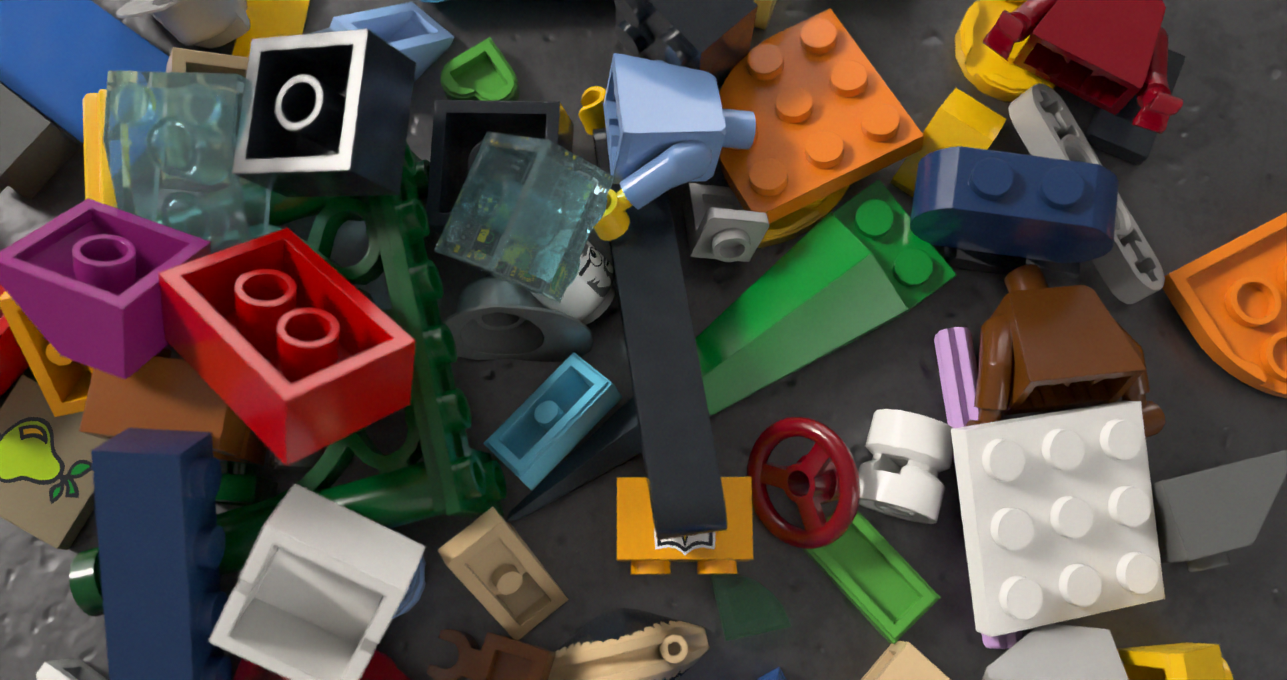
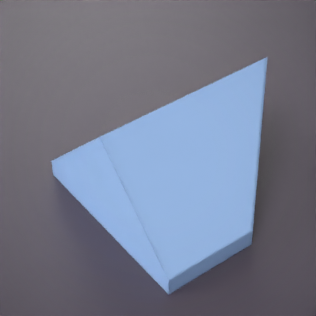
M413 2L333 17L329 28L310 33L369 29L416 62L414 82L451 46L454 39L450 32Z

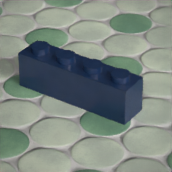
M127 428L91 450L109 680H231V659L228 656H224L223 648L209 642L228 602L227 594L220 589L219 564L222 561L225 550V533L223 528L217 525L216 496L221 486L222 469L218 458L213 457L212 432Z

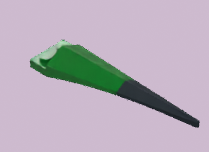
M880 179L876 180L833 213L829 212L695 338L709 417L903 317L952 281L957 275L932 244L914 235L910 229V216ZM634 396L509 512L506 521H519L642 454Z

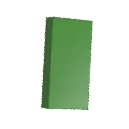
M835 510L826 518V521L832 517ZM858 510L851 526L838 540L817 549L801 548L891 644H895L941 598Z

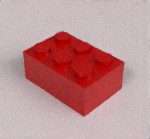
M288 227L158 273L165 340L286 466L410 405L416 341Z

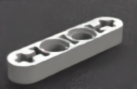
M1037 83L1010 103L1008 108L1010 119L1030 155L1094 163L1102 166L1065 102L1052 88L1045 84ZM1118 193L1113 248L1106 255L1092 261L1112 294L1126 304H1134L1159 291L1164 286L1165 277L1159 260Z

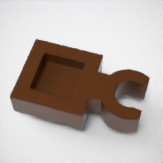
M443 629L440 631L438 638L452 642L457 646L459 651L458 660L451 668L429 664L427 673L435 680H465L467 678L472 680H548L556 653L492 632H487L481 650L476 640L470 634L459 630Z

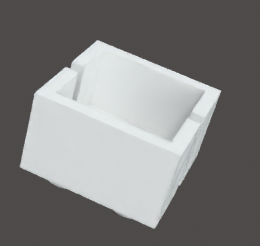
M294 484L264 525L239 577L241 580L234 588L209 642L290 680H359L377 643L381 640L401 603L426 546Z

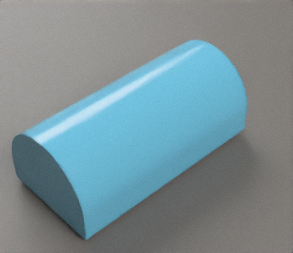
M573 352L483 444L532 491L622 399V395L610 380Z

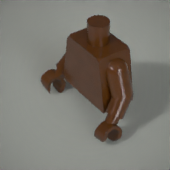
M1036 264L1023 265L1011 271L1004 280L1009 293L1005 295L992 316L981 326L979 372L974 407L979 408L978 420H969L966 426L1001 421L1002 413L1004 415L1094 406L1117 402L1122 397V401H1141L1145 438L1158 434L1165 425V415L1156 403L1146 400V393L1150 392L1143 349L1111 316L1094 289L1086 285L1049 287L1041 268Z

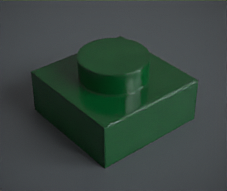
M220 461L222 479L216 496V504L246 506L276 496L278 483L256 476L257 465Z

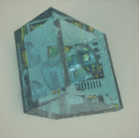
M487 132L434 251L526 291L560 303L566 288L572 284L579 272L580 256L591 231L604 215L607 206V195L615 177L551 140Z

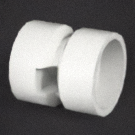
M892 409L876 410L873 414L865 445L873 457L871 461L862 463L858 471L860 480L859 505L908 521L927 524L937 523L945 486L937 476L939 472L948 470L951 467L954 454L951 435L953 427L916 413Z

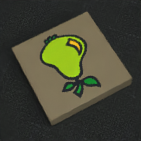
M22 375L0 408V517L56 549L69 550L95 508L91 450L108 440L79 432L84 411L54 417L37 380Z

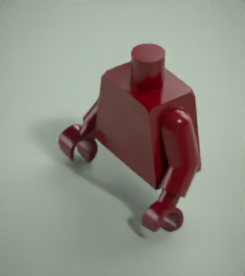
M1027 0L1010 13L1004 10L996 24L982 41L987 47L1008 61L1014 42H1021L1029 36L1012 63L1113 115H1116L1136 95L1137 102L1142 109L1135 116L1132 125L1152 132L1163 134L1167 128L1169 117L1177 114L1183 105V99L1171 95L1167 81L1169 43L1168 34L1161 27L1166 10L1163 0Z

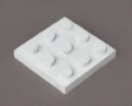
M1141 401L1112 402L951 429L977 632L994 637L1165 599Z

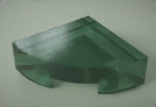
M738 574L710 575L724 641L791 627L789 618L779 600L759 582Z

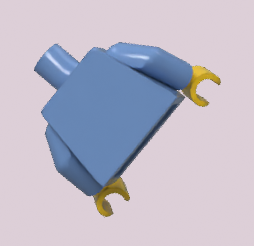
M614 53L606 90L600 86L586 89L582 95V108L578 114L587 134L593 135V129L606 128L612 184H620L622 188L616 193L610 188H599L589 194L586 209L593 219L592 226L602 240L611 241L617 239L629 227L630 219L626 212V209L634 206L636 209H640L669 189L687 182L707 181L713 177L722 147L748 150L751 148L756 130L754 112L722 108L716 77L709 72L668 64L662 60H649Z

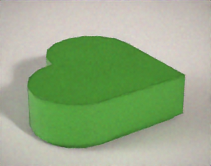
M491 37L450 60L441 72L440 82L448 100L518 101L520 88L515 72Z

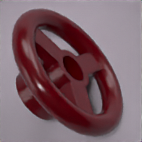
M790 417L773 423L757 438L749 455L746 477H751L752 506L762 524L782 542L803 549L825 547L844 535L851 526L858 510L860 480L854 458L838 434L819 421L804 417ZM804 437L815 442L810 452L802 456L796 464L785 467L768 462L774 448L787 438ZM766 484L784 489L788 498L797 503L805 529L790 524L777 512L770 500ZM838 500L835 512L826 521L821 505Z

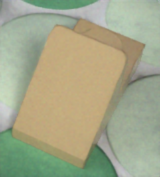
M494 507L490 508L438 549L447 567L515 640H520L568 601L564 592L511 523L506 522Z

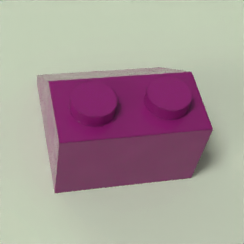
M88 198L0 251V284L61 356L126 380L169 344L164 337L158 273L210 255L211 242Z

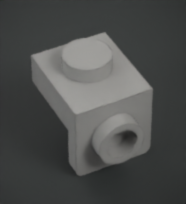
M688 183L681 198L690 257L717 259L723 262H749L769 228L766 213L745 211L730 187Z

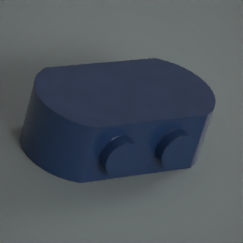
M963 146L943 148L925 155L918 163L910 229L921 240L936 246L1057 263L1089 261L1106 255L1113 248L1119 182L1112 171L1094 163Z

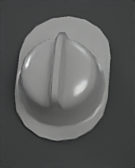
M132 0L118 9L116 13L117 17L123 19L151 14L186 46L196 45L210 49L221 47L246 34L250 29V20L246 13L248 8L246 0Z

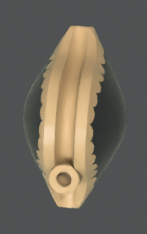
M620 608L610 610L590 620L555 651L556 655L548 680H678L710 650L706 630L702 626L638 609Z

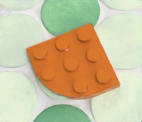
M831 8L789 27L755 46L732 69L719 92L722 108L753 111L756 119L755 137L749 150L722 147L718 159L721 171L745 211L766 213L769 224L922 150L923 133Z
M1286 212L1165 275V282L1162 287L1192 336L1214 362L1239 381L1257 390L1287 398Z

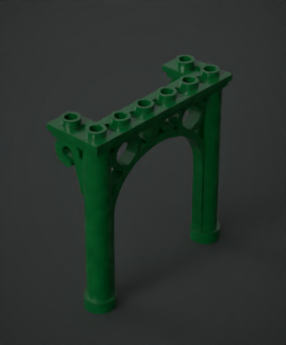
M407 142L400 195L285 197L247 180L140 215V217L210 241L211 254L282 229L277 226L317 215L308 241L301 237L299 238L351 284L366 285L378 279L385 272L392 309H379L411 336L416 343L410 405L404 407L405 420L408 424V435L401 448L392 454L384 455L366 434V426L328 445L315 466L296 484L388 529L444 513L451 516L479 518L492 507L496 509L501 517L504 516L501 499L506 498L507 487L500 464L496 460L491 459L490 453L469 448L465 429L470 428L472 422L470 407L463 391L460 388H456L451 363L457 360L456 344L449 327L441 322L437 299L443 297V285L435 264L427 258L423 237L429 236L430 233L426 215L430 162L427 159H420L410 149ZM348 220L364 221L366 224V234L369 237V248L366 256L352 267H341L330 258L337 231ZM358 288L364 296L375 304L369 292ZM355 454L365 464L379 469V474L331 487L347 468ZM423 456L424 461L417 463V462L420 460V458ZM291 488L272 498L216 514L217 525H220L225 533V550L222 561L219 564L220 576L244 569L264 525ZM99 547L77 554L72 561L69 572L70 589L76 604L84 613L93 617L104 615Z

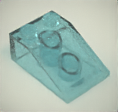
M108 71L103 142L118 209L210 241L211 254L268 234L271 190L232 174L245 77L238 74Z

